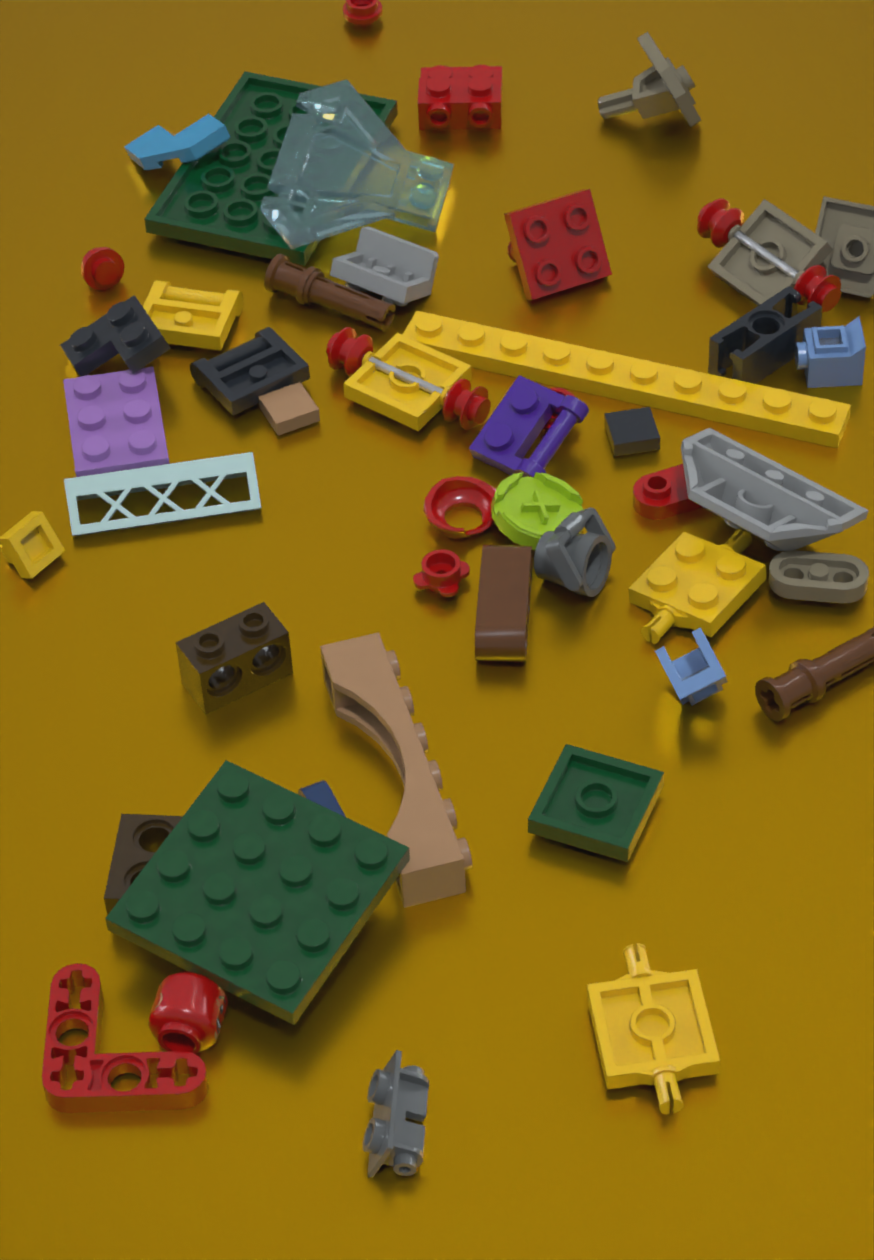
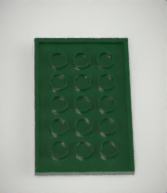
M244 72L214 116L215 119L225 125L231 137L228 141L200 159L181 164L145 217L146 233L273 259L278 254H283L289 257L290 262L305 266L397 117V101Z

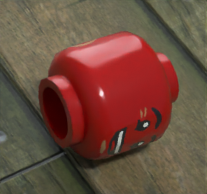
M189 971L169 975L159 984L149 1015L148 1026L159 1045L166 1051H186L197 1054L198 1052L208 1050L218 1040L227 1010V996L222 988L204 975Z

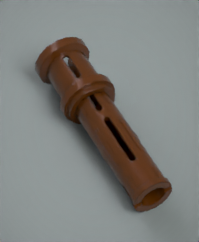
M276 255L271 260L265 273L264 287L266 290L273 293L282 291L292 295L302 305L308 306L316 303L353 319L365 322L382 331H386L391 326L395 317V313H392L396 310L394 304L378 300L365 293L325 278L321 269L313 266L308 269L290 262L289 257L286 255Z
M874 626L865 633L848 640L813 660L798 659L790 664L787 672L774 679L772 677H765L759 680L755 686V695L763 712L773 721L779 722L787 718L794 707L804 702L814 703L820 700L825 694L826 688L831 684L874 662Z

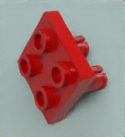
M590 189L579 190L504 214L511 240L507 247V253L509 258L517 263L526 300H534L612 275Z

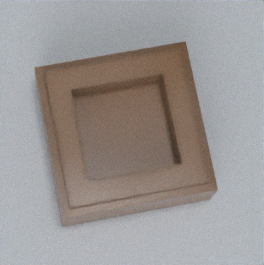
M301 382L258 396L259 408L278 436L320 421L319 408Z

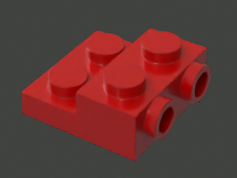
M438 65L434 67H421L418 85L419 130L502 129V66L448 67Z

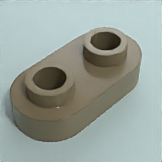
M791 550L781 552L773 557L769 565L768 582L772 591L783 598L831 603H852L858 601L866 594L869 570L861 559L852 555Z

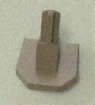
M648 32L638 37L637 40L653 66L633 78L632 89L602 96L598 99V107L602 118L608 119L639 111L642 118L646 119L680 110L690 128L700 123L702 120L693 106L696 102L689 90L696 86L685 67L682 65L675 69L668 57L664 58Z
M823 196L815 234L826 240L833 250L820 265L826 269L827 276L836 275L840 278L841 292L871 298L874 296V206Z

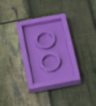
M154 367L142 368L134 374L128 369L63 380L76 477L169 464Z

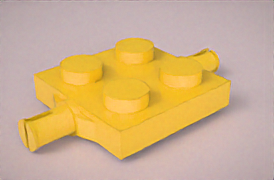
M737 529L725 544L717 545L683 532L628 588L630 603L644 608L654 615L650 622L641 629L643 637L648 642L652 639V643L656 644L671 627L675 626L693 630L701 627L705 635L713 637L766 580V564L741 555L753 543L751 535L747 531L742 533V529Z
M636 943L635 956L633 944H630L623 950L629 974L614 981L587 984V1001L606 1087L608 1090L644 1084L655 1085L660 1112L669 1114L671 1102L673 1113H676L684 1106L677 1081L686 1078L720 1074V1058L697 969L671 973L651 971L646 954V946Z

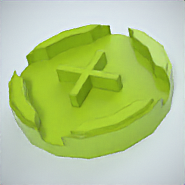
M524 472L512 474L502 480L495 491L491 503V513L498 529L514 543L521 546H532L533 550H536L539 539L545 532L554 531L570 513L584 510L582 507L583 499L565 481L546 473L535 472L534 477H522Z

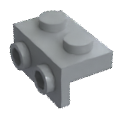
M367 226L360 230L356 252L333 258L330 275L346 281L345 285L347 287L362 292L372 291L382 295V300L396 306H406L408 302L431 295L439 255L435 251Z

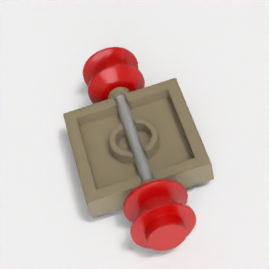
M723 198L706 204L699 212L697 219L698 234L702 238H711V243L715 247L723 248L708 265L709 270L713 275L757 306L788 286L801 294V301L798 302V305H806L814 301L822 306V313L832 310L839 302L841 297L840 278L836 275L827 276L826 269L820 265L833 250L829 243L764 199L745 223L742 210L731 208L730 203Z

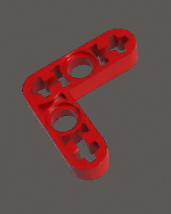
M80 963L70 964L61 968L53 976L50 986L42 1068L43 1088L46 1100L51 1108L62 1113L184 1110L193 1108L204 1100L209 1089L206 1067L200 1056L192 1052L164 1051L99 1054L104 997L100 976L93 967ZM75 987H85L80 992L79 1003L81 1009L73 1008L70 995L74 993ZM78 1028L88 1032L87 1038L78 1045L66 1046L58 1041L59 1037L69 1029ZM66 1065L74 1066L77 1081L73 1082L72 1089L62 1090L61 1087L65 1086L67 1079ZM133 1073L141 1078L140 1083L129 1091H117L110 1086L114 1078L120 1074ZM158 1074V1078H156L158 1088H152L150 1075ZM179 1075H189L185 1086H175Z

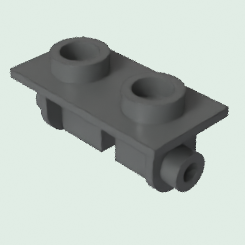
M396 1050L383 1070L376 1069L369 1084L367 1099L369 1103L374 1104V1112L366 1127L363 1138V1151L370 1153L367 1177L373 1178L382 1164L393 1166V1171L398 1175L410 1176L415 1174L417 1167L423 1163L425 1126L405 1121V1118L423 1122L425 1119L429 1080L424 1076V1070L418 1066L400 1068L402 1051Z

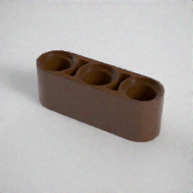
M483 545L475 625L476 661L526 662L533 569L532 546Z

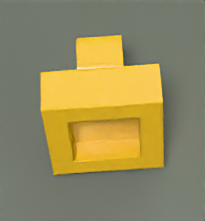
M31 511L0 537V550L8 563H13L21 578H34L66 551L42 511Z

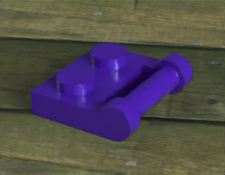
M519 375L477 435L469 450L474 458L509 475L524 472L522 477H534L535 472L546 473L544 469L575 423H582L589 413V408L584 402L574 396H564ZM553 413L557 414V418L530 458L523 459Z

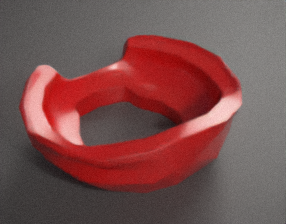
M455 476L444 478L430 489L425 497L423 511L433 529L446 537L457 540L477 536L494 523L491 503L497 489L485 481L473 477ZM470 507L480 512L482 524L475 529L465 531L464 528L450 526L446 522L445 516L454 508Z

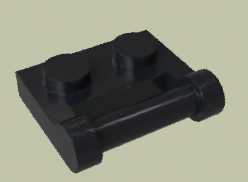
M270 327L256 332L254 339L209 360L200 358L190 364V371L196 384L201 388L206 387L232 415L258 404V396L310 379L309 365Z

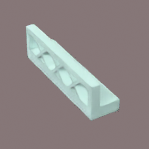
M253 452L64 479L73 537L261 509ZM247 476L250 500L230 503L215 491L225 479ZM215 481L211 488L204 484V482ZM195 484L206 492L196 508L183 510L168 499L177 486ZM168 488L164 494H161L159 491L156 490ZM149 491L159 499L150 513L144 516L136 517L121 506L129 493ZM120 495L116 501L109 496ZM211 496L221 503L220 505L204 507ZM102 498L112 506L101 522L81 525L77 501ZM164 503L174 510L172 512L156 514ZM117 510L127 517L110 520Z

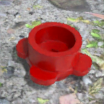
M445 549L434 550L423 557L421 563L422 571L414 575L413 583L418 589L424 590L428 588L443 597H452L458 593V584L462 578L469 576L470 567L466 562L460 561L458 555L452 551Z

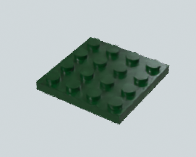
M226 760L105 918L107 929L189 972L206 976L220 988L295 1025L409 862L410 851L409 847Z

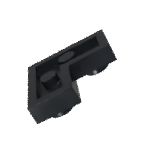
M135 295L126 301L115 304L108 310L107 314L89 326L76 330L67 341L60 345L80 376L88 375L117 354L121 355L134 374L171 349Z

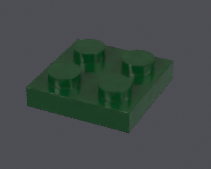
M566 744L528 818V833L628 862L664 787V772Z

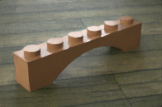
M379 632L320 646L323 679L336 716L357 726L374 739L392 759L403 781L404 795L398 815L387 833V837L409 847L410 851L409 862L395 880L404 908L466 893L465 870L472 869L473 867L470 849L465 837L457 839L454 830L457 829L454 806L450 798L442 800L439 791L443 790L440 770L436 760L427 761L425 753H428L425 730L421 722L413 724L411 716H414V705L408 686L399 687L397 680L401 679V674L394 650L386 652Z

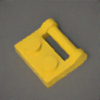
M155 280L143 308L168 344L221 351L235 318L241 315L243 292L228 289L225 293L173 287L169 281Z

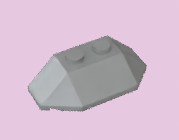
M707 428L682 441L681 453L688 499L725 519L726 524L730 527L745 530L764 540V543L771 549L777 551L796 550L840 533L865 520L867 517V509L711 428Z

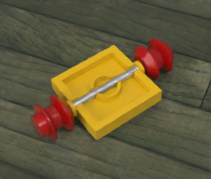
M345 327L340 332L335 333L327 344L326 354L329 366L334 370H340L344 367L345 373L350 377L343 383L344 397L417 431L422 429L442 408L443 417L446 421L454 422L460 417L461 427L465 430H470L476 425L482 424L489 414L491 402L488 399V390L483 386H478L471 392V365L402 334L396 333L376 353L373 352L371 336L363 334L357 338L355 329L351 327Z

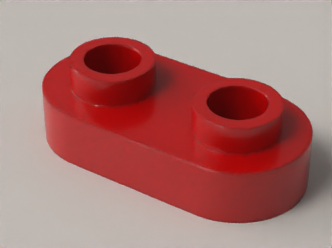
M683 464L644 475L635 482L633 487V507L639 515L647 519L663 520L703 508L688 499Z

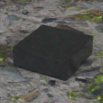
M650 407L604 413V426L614 456L660 450V435Z

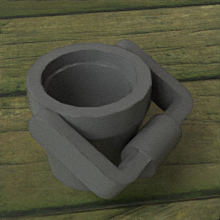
M590 507L578 512H572L554 531H547L541 536L534 554V570L538 578L566 587L576 594L594 597L601 591L609 575L612 553L615 551L616 546L596 509ZM585 527L587 533L579 534V532Z

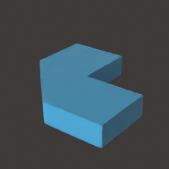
M207 114L174 136L160 125H157L124 146L130 159L144 170L149 171L162 168L163 161L179 158L181 163L196 161L228 141L231 136L223 123Z

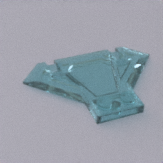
M347 79L300 93L296 107L307 113L292 114L267 188L279 196H264L260 211L287 245L294 249L386 218L435 232L454 164L407 151Z

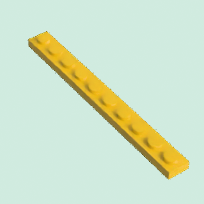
M416 311L403 333L408 338L471 365V368L516 378L521 375L534 382L837 449L850 419V404L432 313Z

